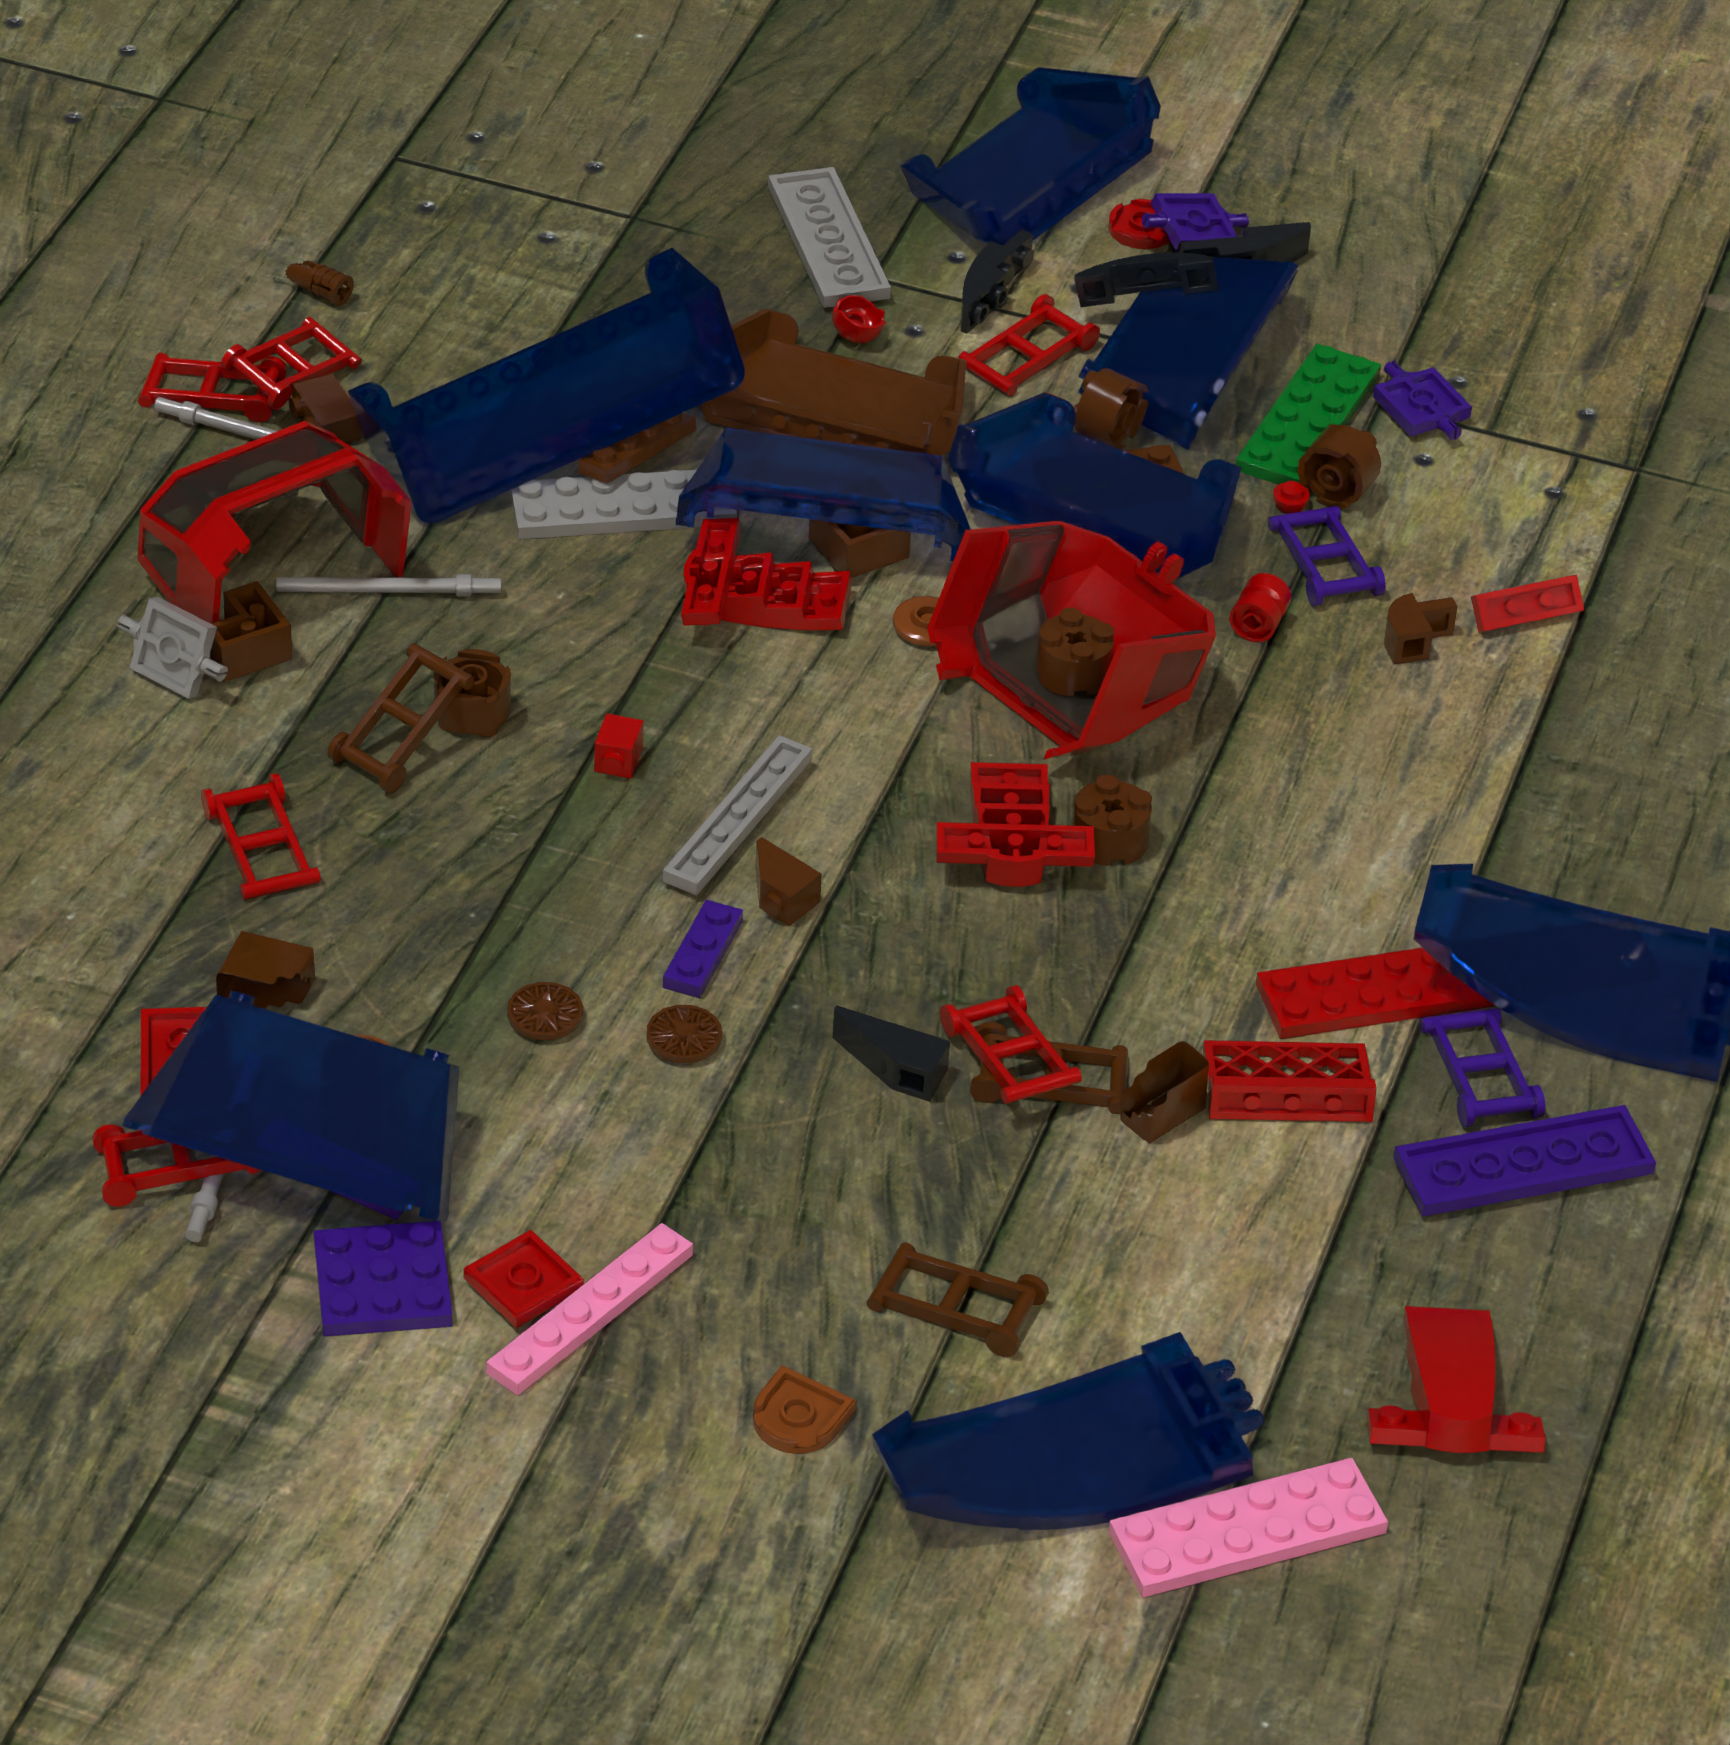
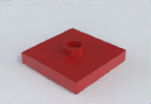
M531 1229L463 1268L464 1279L515 1328L520 1327L564 1301L584 1285V1278Z

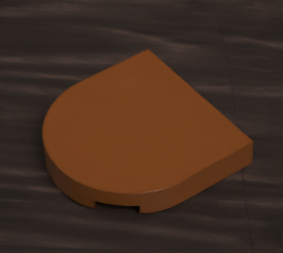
M782 1365L755 1400L753 1425L761 1440L770 1447L786 1453H809L825 1447L835 1438L856 1411L857 1400Z

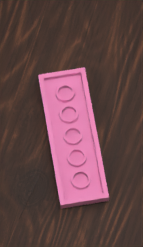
M1348 1458L1109 1521L1108 1532L1141 1597L1144 1598L1386 1534L1388 1520L1353 1458Z

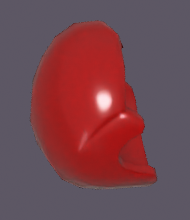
M847 295L839 299L832 313L833 326L840 337L851 343L865 344L873 341L886 324V321H884L885 311L877 309L871 301L860 295Z

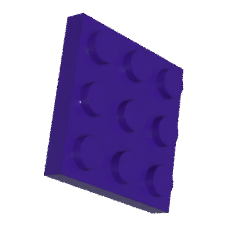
M441 1221L313 1230L323 1337L452 1327V1309Z

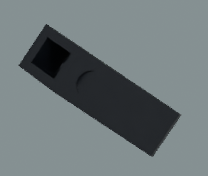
M836 1005L834 1009L832 1038L892 1090L930 1102L948 1071L950 1041Z

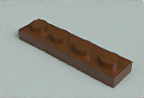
M664 408L659 413L640 422L637 426L618 435L612 441L600 448H596L593 452L578 460L579 473L608 484L696 431V417L682 413L677 408Z

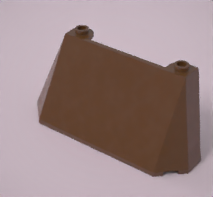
M763 309L696 343L689 344L682 379L688 389L692 390L708 422L907 475L916 473L955 447L962 416L966 360L947 355L937 356L928 363L925 377L796 344L799 329L795 319L786 313L770 309Z

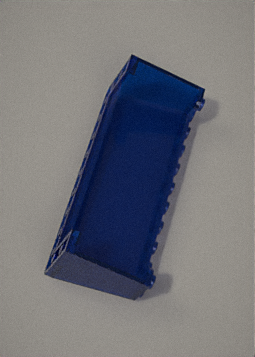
M670 248L654 255L647 262L645 278L650 293L394 407H392L387 391L375 382H367L348 390V394L366 442L383 467H385L412 501L411 509L425 523H438L593 453V451L603 449L736 389L744 379L745 368L719 287L674 248Z

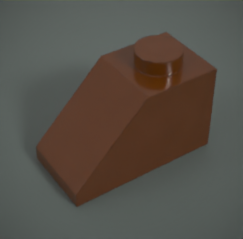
M763 837L759 838L756 841L755 863L759 908L769 916L775 917L784 924L791 926L820 903L822 874Z

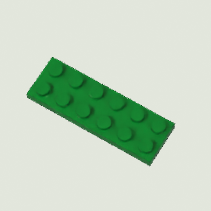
M1316 343L1236 458L1235 471L1278 485L1287 481L1300 483L1297 472L1300 458L1330 424L1347 425L1380 376L1381 364L1370 361L1365 357L1336 350L1331 346Z

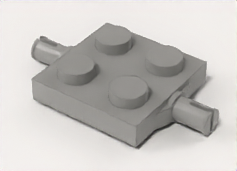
M159 597L149 598L145 614L140 622L125 614L118 619L120 623L117 624V629L134 637V653L130 669L188 699L198 696L204 674L215 678L217 681H222L227 674L224 672H228V668L210 659V651L217 630L216 626Z

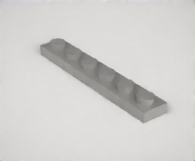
M779 735L663 869V882L697 896L811 762L813 748Z

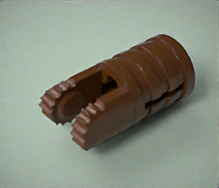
M308 260L304 261L303 264H290L287 270H285L290 281L336 305L345 304L352 294L354 287L353 278L324 264L313 263Z

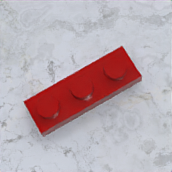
M1577 574L1471 596L1478 633L1584 611Z

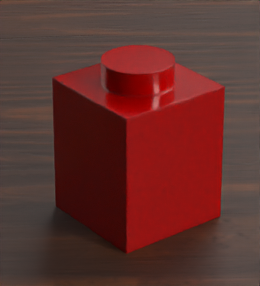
M606 713L595 741L594 772L632 779L643 750L644 720Z

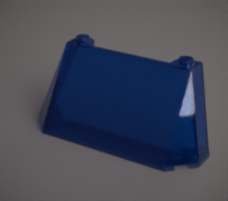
M1042 67L1035 68L1021 78L1017 86V97L1022 108L937 169L932 159L924 154L911 157L900 167L914 196L975 239L985 243L993 241L1003 246L1022 229L1033 234L1034 240L1152 152L1154 139L1150 138L1153 121L1159 118L1161 105L1149 76L1137 78Z
M1213 257L1219 286L1217 291L1184 295L1183 288L1181 287L1140 292L1096 359L1092 361L1088 358L1078 377L1084 381L1090 371L1099 372L1104 368H1108L1146 385L1149 393L1143 392V399L1148 401V408L1141 425L1177 442L1181 447L1189 450L1201 424L1207 419L1214 403L1277 304L1281 305L1298 273L1299 265L1283 261ZM1082 385L1078 391L1081 395L1084 392Z
M1043 392L966 425H958L948 461L953 472H957L966 491L964 495L970 507L1016 525L1062 521L1110 537L1141 561L1144 560L1149 547L1159 541L1168 547L1165 559L1174 553L1184 559L1182 571L1178 578L1214 562L1242 467L1221 459H1214L1203 465L1199 477L1196 479L1074 432L1076 412L1072 404L1047 392ZM1162 564V565L1156 570V572L1159 573L1160 570H1161V567H1163L1164 564Z
M725 428L679 495L676 525L694 527L697 513L705 511L707 512V518H714L715 507L935 535L934 547L941 548L942 542L951 547L950 561H954L965 531L971 530L943 456Z
M231 990L229 998L219 995L214 996L124 1118L122 1126L136 1131L138 1129L143 1130L142 1134L393 1210L410 1212L411 1207L416 1206L421 1208L419 1213L421 1217L445 1222L448 1219L459 1066L448 1063L450 1055L429 1048H425L424 1055L401 1050L253 1005L255 997Z

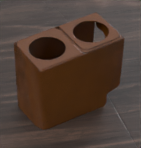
M241 931L216 975L218 1000L228 1005L258 1012L265 1011L269 1005L282 1007L288 1001L296 1004L302 1003L316 977L313 948Z
M1185 1041L1176 1043L1149 1060L1146 1070L1138 1074L1134 1078L1132 1086L1121 1093V1122L1143 1140L1151 1143L1206 1109L1208 1060Z

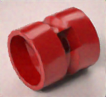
M1258 573L1251 576L1230 612L1229 621L1236 634L1251 642H1264L1270 639L1291 603L1292 595L1287 584L1279 577L1269 573Z

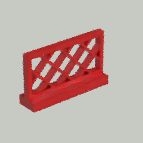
M1204 1040L1203 1055L1209 1062V1119L1373 1122L1377 1088L1375 1079H1371L1365 1043ZM1215 1055H1229L1233 1059L1225 1062ZM1269 1056L1274 1060L1266 1063L1257 1057ZM1298 1057H1310L1314 1061L1307 1064L1298 1059ZM1338 1058H1357V1060L1348 1065ZM1247 1065L1256 1071L1247 1074L1239 1068ZM1286 1065L1296 1072L1288 1075L1279 1069ZM1327 1066L1336 1071V1073L1329 1076L1320 1071V1069Z

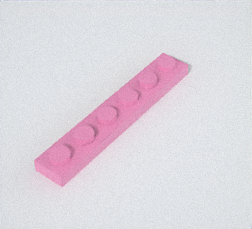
M661 1223L486 1362V1374L518 1396L692 1257L693 1243Z

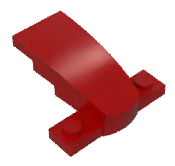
M739 518L703 519L697 547L688 556L684 565L685 599L681 611L684 626H707L710 624H720L721 620L743 625L776 629L843 630L852 587L850 571L814 573L811 561L775 564L772 552L736 556L741 534Z
M971 762L970 790L973 823L937 822L936 863L981 864L985 881L996 885L1022 887L1039 884L1042 882L1044 865L1094 867V826L1048 825L1050 809L1048 764Z
M1405 1306L1403 1322L1408 1340L1406 1357L1412 1375L1410 1392L1417 1411L1404 1410L1392 1405L1383 1406L1380 1409L1368 1408L1366 1424L1370 1444L1424 1446L1429 1449L1454 1453H1476L1488 1450L1544 1453L1546 1437L1541 1417H1534L1523 1412H1516L1511 1415H1492L1495 1392V1344L1490 1310Z

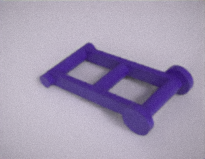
M1338 506L1268 517L1270 531L1278 530L1307 578L1306 593L1312 606L1321 605L1323 597L1364 590H1371L1374 596L1385 593L1386 582L1383 570L1380 566L1368 567L1340 522L1341 511ZM1326 523L1337 543L1304 548L1292 528ZM1346 556L1358 577L1324 582L1312 561Z
M1499 1008L1420 1019L1422 1033H1431L1459 1094L1457 1098V1114L1462 1127H1472L1477 1117L1529 1111L1533 1118L1543 1117L1545 1114V1098L1542 1088L1539 1085L1528 1086L1499 1026L1502 1022ZM1484 1026L1497 1053L1457 1058L1445 1031ZM1504 1068L1517 1096L1477 1101L1465 1073Z

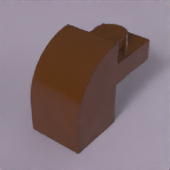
M1413 593L1397 598L1390 605L1384 646L1393 664L1429 659L1432 638L1453 635L1458 607L1453 597L1417 602Z

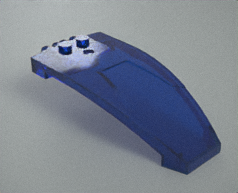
M1473 864L1431 866L1415 927L1414 940L1459 980L1509 1015L1543 1033L1576 1047L1636 1065L1718 1082L1725 1046L1730 1045V931L1710 927L1708 934L1552 898L1473 875Z
M1178 1332L1142 1345L1140 1355L1003 1401L912 1422L911 1415L907 1410L873 1433L872 1440L873 1446L906 1510L934 1518L978 1526L1018 1528L1019 1530H1051L1109 1523L1113 1519L1179 1503L1253 1476V1456L1241 1436L1258 1430L1259 1427H1262L1261 1425L1265 1419L1258 1409L1255 1410L1253 1408L1247 1411L1253 1405L1252 1402L1254 1400L1250 1392L1245 1391L1247 1388L1243 1380L1236 1377L1229 1380L1230 1377H1233L1232 1375L1235 1374L1234 1371L1236 1370L1232 1361L1224 1359L1203 1366L1199 1357L1194 1356L1182 1333Z

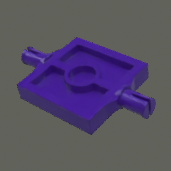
M1155 193L1150 204L1156 214L1145 213L1142 216L1144 228L1164 229L1176 251L1180 249V242L1237 237L1233 227L1246 228L1249 224V217L1246 213L1230 214L1219 204L1214 193Z
M1392 360V363L1391 361L1386 363L1384 372L1392 379L1374 385L1373 397L1411 437L1439 429L1444 432L1449 440H1457L1461 436L1462 430L1455 423L1469 419L1472 406L1434 367L1419 372H1406L1394 360Z

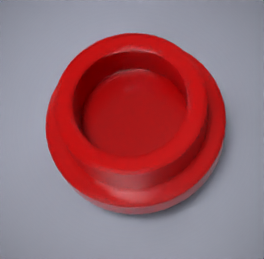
M1295 481L1281 483L1275 487L1273 492L1276 507L1284 513L1301 512L1309 502L1310 494L1308 489Z

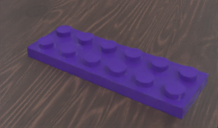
M1626 1105L1395 1146L1393 1157L1422 1217L1654 1174L1656 1161Z

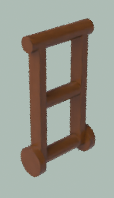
M412 643L408 647L406 654L409 658L350 734L346 732L338 733L332 739L327 752L329 759L334 762L340 763L346 759L380 779V788L389 794L396 792L403 784L406 777V768L403 765L461 689L469 690L475 681L472 675L416 643ZM421 665L449 680L448 684L423 716L395 701ZM384 713L412 728V731L386 765L358 749Z
M986 1022L976 1028L988 1046L1018 1038L1008 1036L1006 1028L995 1022ZM1048 1041L1063 1061L1111 1067L1110 1090L1069 1085L1032 1097L1108 1107L1112 1114H1120L1121 1093L1126 1089L1127 1047L1116 1045L1111 1050ZM1036 1050L1018 1054L1042 1058ZM981 1061L980 1075L972 1079L970 1093L977 1101L983 1103L995 1102L1001 1098L1000 1090L1002 1087ZM1046 1064L1045 1075L1053 1073ZM1013 1077L1017 1083L1030 1080Z
M904 1242L899 1246L867 1300V1306L875 1312L881 1311L884 1307L984 1338L987 1347L993 1353L1002 1357H1011L1015 1355L1020 1346V1340L1016 1334L1033 1305H1041L1045 1302L1049 1289L1042 1279L1031 1274H1024L1018 1278L1017 1282H1013L918 1253L911 1244ZM906 1268L952 1281L939 1306L892 1292ZM969 1287L1015 1301L1002 1325L955 1311Z

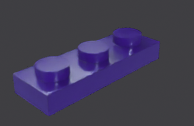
M706 899L663 975L662 988L700 999L743 922V910Z

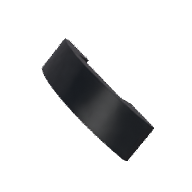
M1154 253L1131 256L1102 263L1074 275L1080 307L1115 303L1116 295L1181 287L1183 288L1184 295L1217 291L1219 289L1213 257L1193 253Z

